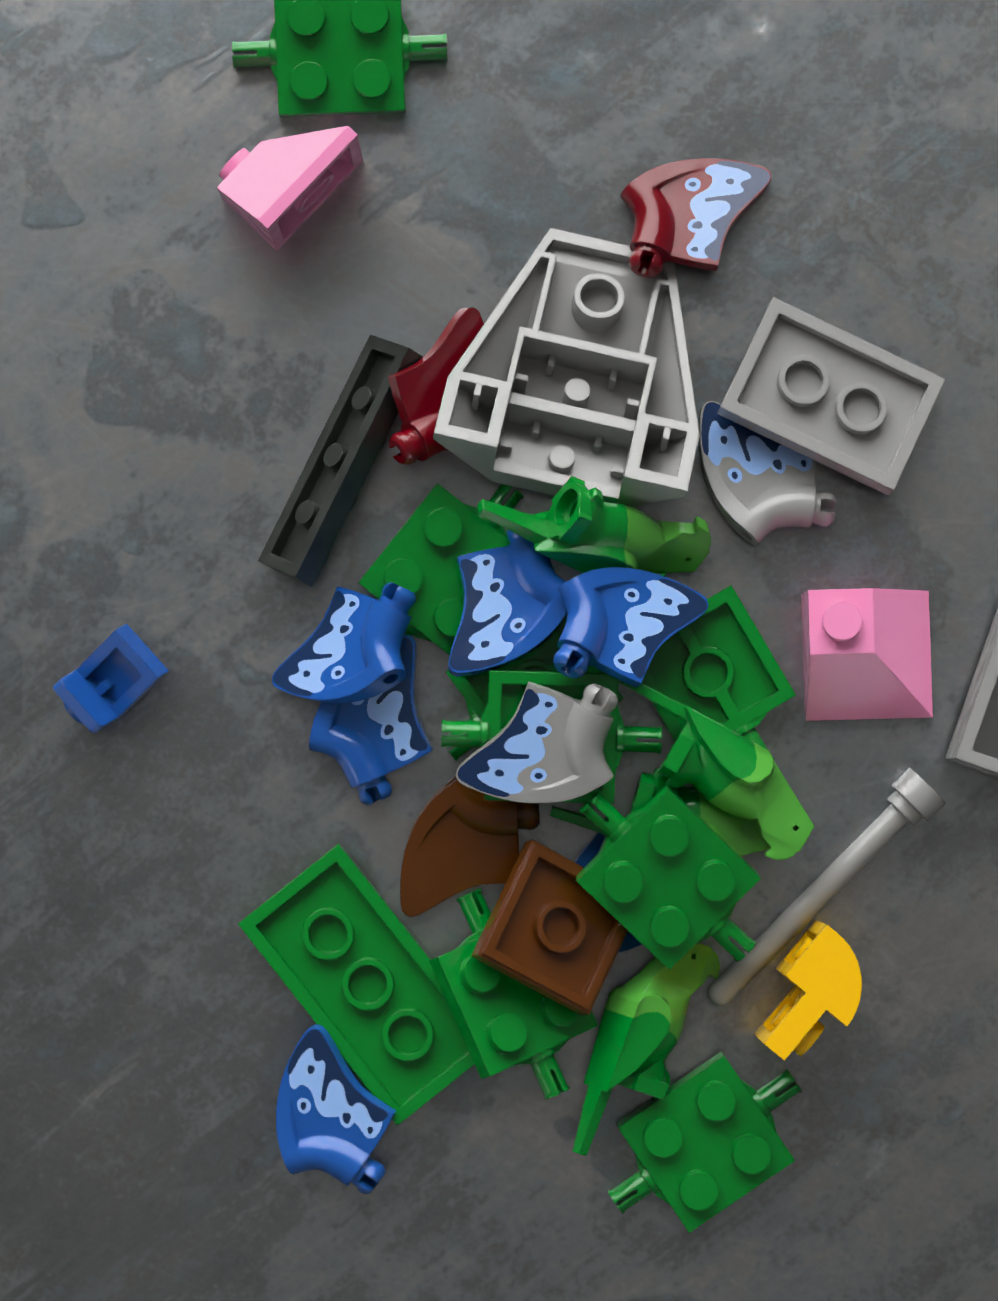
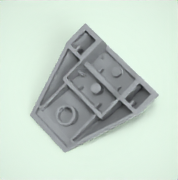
M550 228L449 374L433 439L490 481L555 496L568 479L573 476L585 481V486L588 490L594 487L600 490L603 502L624 504L633 507L686 497L700 433L674 262L668 261L663 263L662 272L656 277H641L630 269L628 261L633 253L630 250V246Z

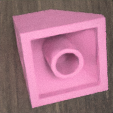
M349 126L261 141L251 152L243 148L220 171L219 176L223 181L217 187L222 200L277 251L363 162L358 134Z
M861 588L807 590L801 594L805 721L933 718L929 591Z

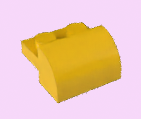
M814 920L775 967V970L794 986L754 1033L762 1043L784 1061L792 1051L801 1057L815 1043L825 1028L818 1021L825 1011L845 1026H848L857 1011L861 998V971L851 947L829 925Z

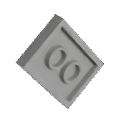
M773 297L717 414L890 496L897 485L945 379Z

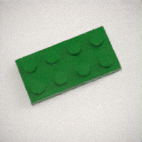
M340 843L238 923L315 1023L322 1025L328 1031L342 1057L371 1094L396 1110L392 1120L397 1126L474 1065L429 962L431 958Z

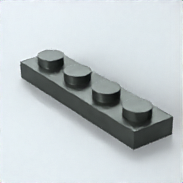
M373 335L369 336L258 559L259 562L291 578L313 586L321 568L329 557L330 550L350 510L357 501L358 493L378 453L382 450L386 437L399 413L392 395L388 376L415 364L423 356L403 345Z

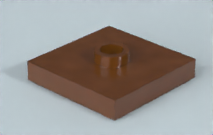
M532 839L525 842L471 957L581 1016L589 1015L628 930L577 883L576 875L584 867Z

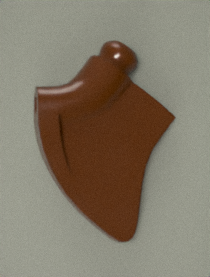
M456 776L449 780L427 801L409 834L401 865L400 903L402 912L409 917L417 916L466 889L480 885L506 884L519 856L518 829L533 830L540 825L539 803L485 800L484 793L459 783Z

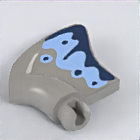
M709 401L702 406L699 415V454L703 475L716 507L728 524L741 537L757 546L776 528H810L811 524L826 527L833 523L835 518L833 509L834 505H836V497L830 492H816L817 461L717 414L721 406L720 403Z
M528 681L514 716L496 736L460 764L456 772V778L459 783L478 792L522 803L561 802L580 797L597 789L614 777L605 760L603 748L614 720L611 713L618 704L617 695L611 690L594 683L585 688L582 699L578 700L551 688Z

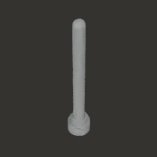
M908 768L891 785L895 791L887 798L890 805L755 940L756 944L749 953L746 950L744 951L746 957L738 962L734 961L710 985L708 989L710 1002L716 1006H725L730 1003L909 822L913 826L922 818L928 822L946 804L945 801L916 772Z

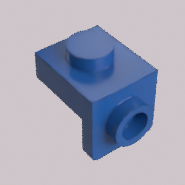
M126 623L116 629L76 670L62 677L53 686V690L64 702L68 714L80 724L85 725L90 732L96 734L121 719L169 670Z

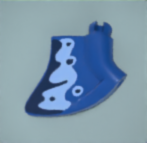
M509 530L506 532L510 542L509 545L461 555L457 558L464 602L461 621L448 660V670L450 674L456 677L498 669L523 658L546 642L555 633L567 615L566 606L558 591V587L567 581L555 573L549 557L535 551L534 544L531 541Z
M610 567L585 572L558 587L568 615L565 627L557 643L559 650L553 658L554 666L559 673L569 678L582 677L585 675L588 666H594L602 672L637 688L642 683L655 652L669 638L703 615L708 609V601L705 596L688 586L648 571Z
M390 582L384 585L378 601L359 592L337 586L324 618L316 630L274 672L272 676L273 686L298 698L325 704L362 701L395 687L406 677L400 650L404 635L412 618L407 614L416 602L415 594Z
M405 634L401 645V659L406 671V677L401 683L382 694L362 701L340 704L321 703L313 721L309 739V750L334 758L341 766L351 788L357 787L359 799L365 805H371L380 799L383 800L391 796L392 786L387 780L386 774L406 766L434 750L417 713L415 703L417 646L415 639L411 635Z
M319 1024L310 1026L302 1035L286 1065L281 1079L276 1106V1132L280 1152L287 1170L293 1175L308 1170H320L331 1175L347 1187L352 1183L362 1194H370L386 1173L384 1165L370 1156L387 1131L396 1110L372 1095L357 1081L328 1031Z

